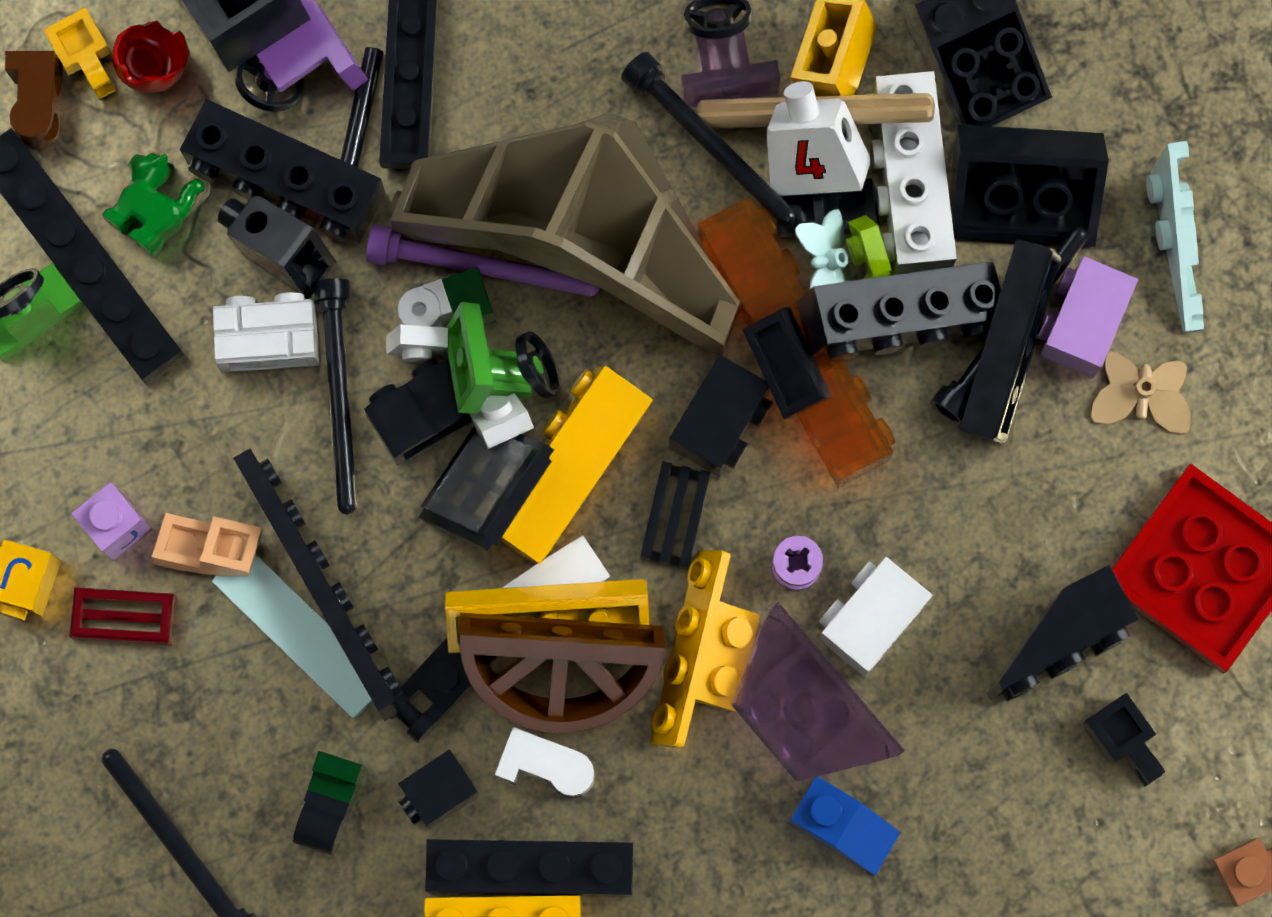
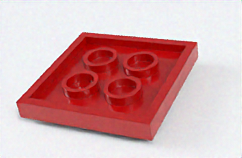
M1190 463L1112 567V571L1135 610L1224 674L1230 669L1272 611V522Z

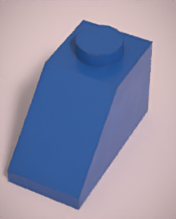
M818 776L813 779L787 823L873 876H876L901 833L860 801Z

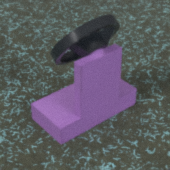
M301 0L311 20L238 66L235 75L237 90L244 100L252 106L270 112L290 109L298 102L304 85L303 77L327 60L331 62L338 75L352 90L368 81V78L315 0ZM243 70L256 76L255 82L262 91L266 92V100L258 98L247 89L242 79ZM296 83V94L292 98L282 102H274L275 93L282 92Z

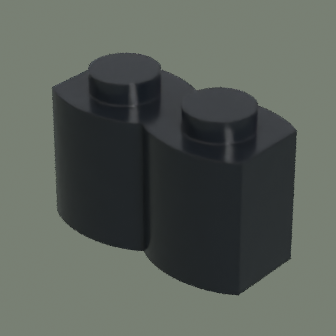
M432 359L421 364L412 372L413 379L398 388L394 384L382 387L370 396L369 401L371 404L364 408L368 420L397 466L417 457L439 441L473 423L470 413H458L449 359L440 363L437 359Z

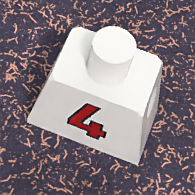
M800 81L789 85L784 90L786 102L776 105L767 128L770 187L779 196L862 191L871 160L846 103L839 98L816 100L814 88L810 82Z

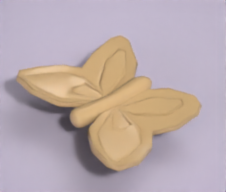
M1109 352L1105 358V373L1109 384L1102 388L1094 399L1090 414L1091 419L1095 423L1111 424L1126 418L1135 405L1136 418L1145 419L1149 407L1155 422L1169 432L1185 434L1190 430L1191 413L1187 400L1179 391L1186 379V364L1179 360L1160 364L1153 372L1148 364H1144L1139 370L1132 360L1116 352Z

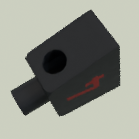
M259 195L253 196L246 205L235 198H231L219 211L218 223L228 229L227 235L248 260L295 292L303 294L306 299H309L312 295L311 283L324 279L337 262L311 226Z

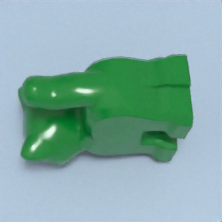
M156 153L136 154L128 163L131 173L130 183L122 190L115 206L106 209L102 216L122 234L134 222L140 223L142 227L140 229H133L128 235L137 242L140 248L155 258L164 247V242L181 229L184 219L188 216L194 205L195 198L204 191L205 186L199 179L191 180L184 185L178 199L173 200L156 191L166 183L174 170V165L168 163V156L166 154L160 156Z

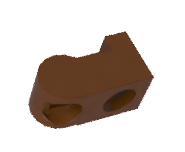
M5 51V71L14 84H18L17 102L11 108L9 116L11 126L27 146L36 149L46 148L55 142L60 132L63 65L55 51Z

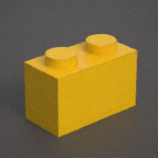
M816 0L790 76L793 83L800 81L810 82L813 85L815 96L856 95L878 28L865 0Z

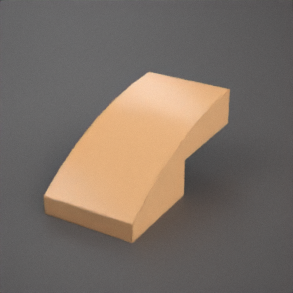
M165 513L152 554V564L208 575L249 576L262 534V528L213 516L211 523Z

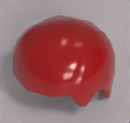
M156 20L144 25L130 26L120 33L116 38L111 60L119 79L125 85L141 93H159L166 91L180 80L190 52L185 35L180 30L171 32Z

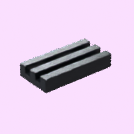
M662 461L640 559L689 570L711 472L692 470L691 467L683 465L681 467L674 466L672 463ZM669 477L679 478L662 552L652 551ZM688 481L697 482L698 485L681 557L672 555Z

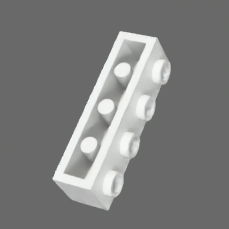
M934 71L876 76L872 93L865 94L929 93L934 98L935 114L932 121L876 124L877 139L870 142L873 169H881L883 186L876 187V205L878 215H886L888 233H882L881 236L889 262H892L893 275L954 267L957 260Z

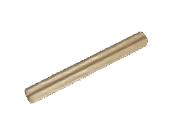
M929 93L816 96V100L839 98L844 101L855 124L930 122L935 114L934 98ZM785 97L701 100L697 105V114L711 128L768 127L776 105L786 102Z

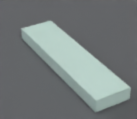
M256 554L249 576L216 575L211 580L354 720L373 702L328 623Z

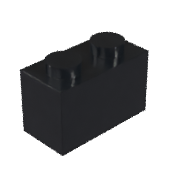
M719 354L669 437V448L718 477L721 476L726 466L735 469L749 445L742 440L751 424L758 428L762 425L774 403L767 398L770 388L766 380Z

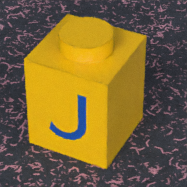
M3 539L0 547V614L21 621L26 620L28 613L43 617L61 560L50 552Z

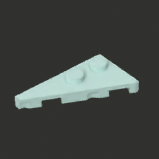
M1187 141L1167 144L1152 168L1151 174L1146 177L1148 199L1151 204L1157 203L1160 221H1157L1155 225L1156 240L1159 249L1166 250L1183 334L1204 330L1202 295L1197 294L1192 265L1199 264L1193 212V192L1187 182L1179 183L1178 167L1182 160L1189 157Z

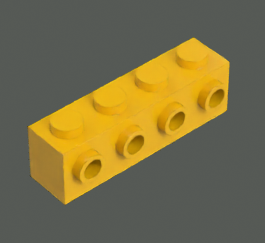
M606 365L596 367L593 372L585 369L570 390V394L575 396L565 413L558 409L545 425L542 434L547 437L544 443L554 449L549 457L552 462L500 539L501 542L533 564H541L653 401L652 398ZM518 464L513 475L516 473L521 464ZM497 495V497L489 506L488 510L485 513L486 517L495 505V503L497 502V500L499 499L500 495Z

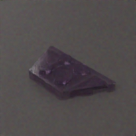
M777 602L770 607L731 706L792 778L799 782L902 754L905 750L783 606Z

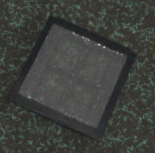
M474 426L420 506L423 508V511L419 518L440 530L488 551L492 544H498L552 462L549 457L554 449L545 443L522 434L488 449Z

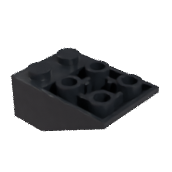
M898 0L913 40L929 71H934L935 82L957 124L993 126L1052 98L1016 0Z
M1110 565L1063 588L1049 602L987 692L990 700L1003 694L1006 702H1009L1041 683L1037 677L1038 675L1047 671L1049 677L1054 679L1086 660L1083 652L1091 649L1096 657L1131 637L1127 628L1138 621L1139 618Z

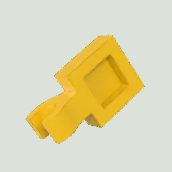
M86 7L43 29L69 76L82 69L99 100L116 91L99 59L110 54L111 51Z

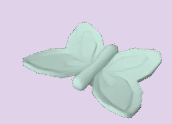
M839 209L830 211L824 217L822 226L816 223L798 224L795 228V235L804 250L814 257L810 264L813 268L817 269L811 278L809 290L813 286L854 281L851 272L846 268L851 260V256L842 249L844 246V225Z

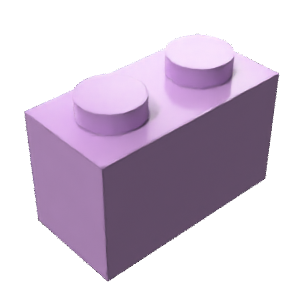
M1085 256L1081 259L1076 270L1067 267L1055 293L1064 297L1057 314L1051 311L1047 312L1038 334V338L1045 341L1039 356L1094 378L1104 363L1138 279Z

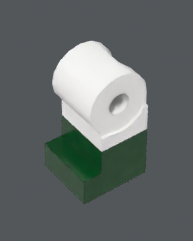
M478 267L413 288L401 297L397 307L398 316L403 325L443 327L448 325L461 302L480 304L484 326L496 323Z

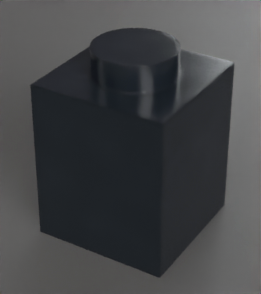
M449 749L398 783L405 795L397 800L414 825L422 820L426 827L431 829L479 797L480 793Z

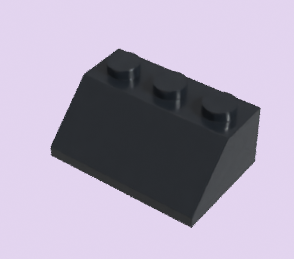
M957 124L950 202L954 238L1008 242L1023 240L1031 243L1059 245L1071 228L1081 226L1088 233L1087 241L1083 246L1095 247L1109 163L1104 134Z

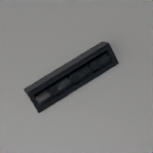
M1017 240L1014 244L960 425L961 430L1002 444L1007 442L1061 262L1060 254L1050 247L1023 240Z

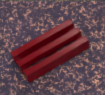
M74 587L69 637L79 640L172 645L173 635H171L175 619L173 611L174 606H176L177 596L171 593ZM85 600L162 605V612L157 614L84 609ZM82 621L160 625V632L82 627Z

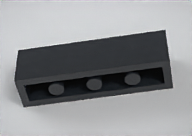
M427 839L425 892L429 894L633 897L634 845L629 842Z

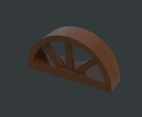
M460 613V654L469 682L481 699L495 712L515 724L532 730L549 733L582 732L618 719L638 704L654 684L664 660L666 647L663 626ZM482 655L520 658L497 675ZM552 659L549 698L532 695L513 686L544 661ZM568 661H575L601 690L589 695L565 699ZM601 663L630 664L633 666L621 678L616 680Z

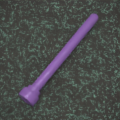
M373 224L371 228L366 262L386 266L388 261L397 263L398 258L460 271L478 267L481 275L586 296H594L600 290V287L545 267L402 239V234L394 233L393 228L389 226Z

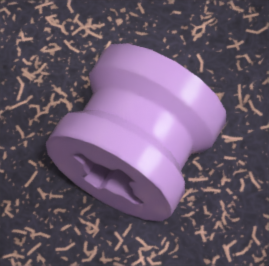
M805 536L786 538L778 545L772 558L771 569L774 578L781 586L788 590L800 591L809 588L816 582L822 569L823 556L821 549L813 540Z

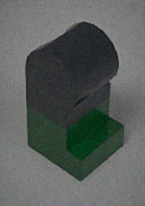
M318 751L312 768L313 774L304 798L305 804L296 824L293 843L333 855L343 835L367 768L362 764Z

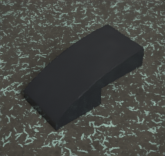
M872 178L865 179L862 191L780 196L794 209L797 215L796 222L789 227L782 226L776 220L778 236L780 238H797L795 228L798 224L816 223L822 226L824 217L830 211L839 209L842 216L844 234L851 233L848 225L849 221L865 215L878 224L880 229L875 183Z

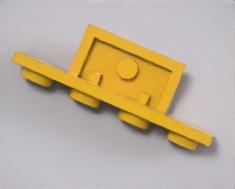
M722 550L698 551L689 567L687 574L689 585L684 606L676 619L675 628L677 634L672 654L664 667L663 676L665 683L660 703L652 716L653 732L651 744L662 747L683 748L695 702L728 712L738 711L760 615L720 602L730 560V553Z

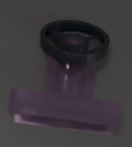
M694 0L686 7L684 11L685 26L696 37L702 71L681 75V96L690 107H697L701 100L746 99L779 93L781 78L778 61L749 63L744 30L751 23L752 12L747 0ZM713 4L733 5L727 9L713 8L708 10L707 12L697 11L705 6ZM742 10H744L745 16L739 22L733 23ZM691 19H693L694 21H696V22H697L698 24H700L701 26H699V25L695 24L694 22H692Z

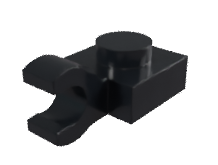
M1127 693L1083 723L1112 765L1126 757L1133 773L1144 787L1165 773L1160 762L1145 744L1156 735V732Z

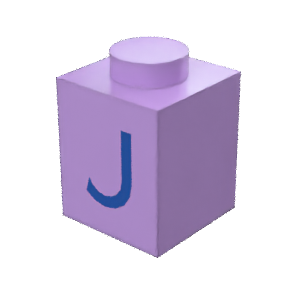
M109 482L71 513L99 549L113 561L152 530L134 506L112 482Z

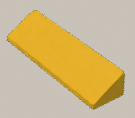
M645 579L450 591L445 594L449 653L460 652V613L650 625L648 591Z

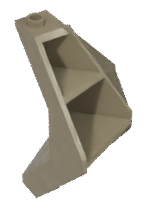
M610 112L574 125L414 160L402 192L397 191L388 210V218L394 233L402 234V239L499 250L604 289L703 350L717 355H723L739 314L741 300L737 298L718 272L637 123Z

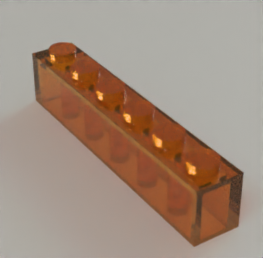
M750 196L699 222L698 236L720 275L737 298L741 300L739 312L747 326L758 322L783 307H790L805 338L796 302L805 294L796 278L800 274V270L790 250L786 248L781 251L776 243L773 234L777 232V229L769 212L764 207L757 209ZM828 356L815 357L814 359L832 397L797 416L836 487L840 488L889 462L894 452L891 446L896 442L886 421L882 417L876 420L867 403L871 401V396L862 378L859 375L852 377L843 361L830 362Z

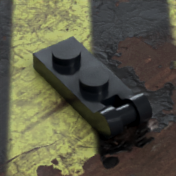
M447 638L400 687L403 693L395 697L402 712L390 719L393 720L397 717L409 728L407 734L416 743H420L473 687L465 673L460 652H448ZM482 655L490 667L500 657ZM420 692L433 703L423 714L411 703Z

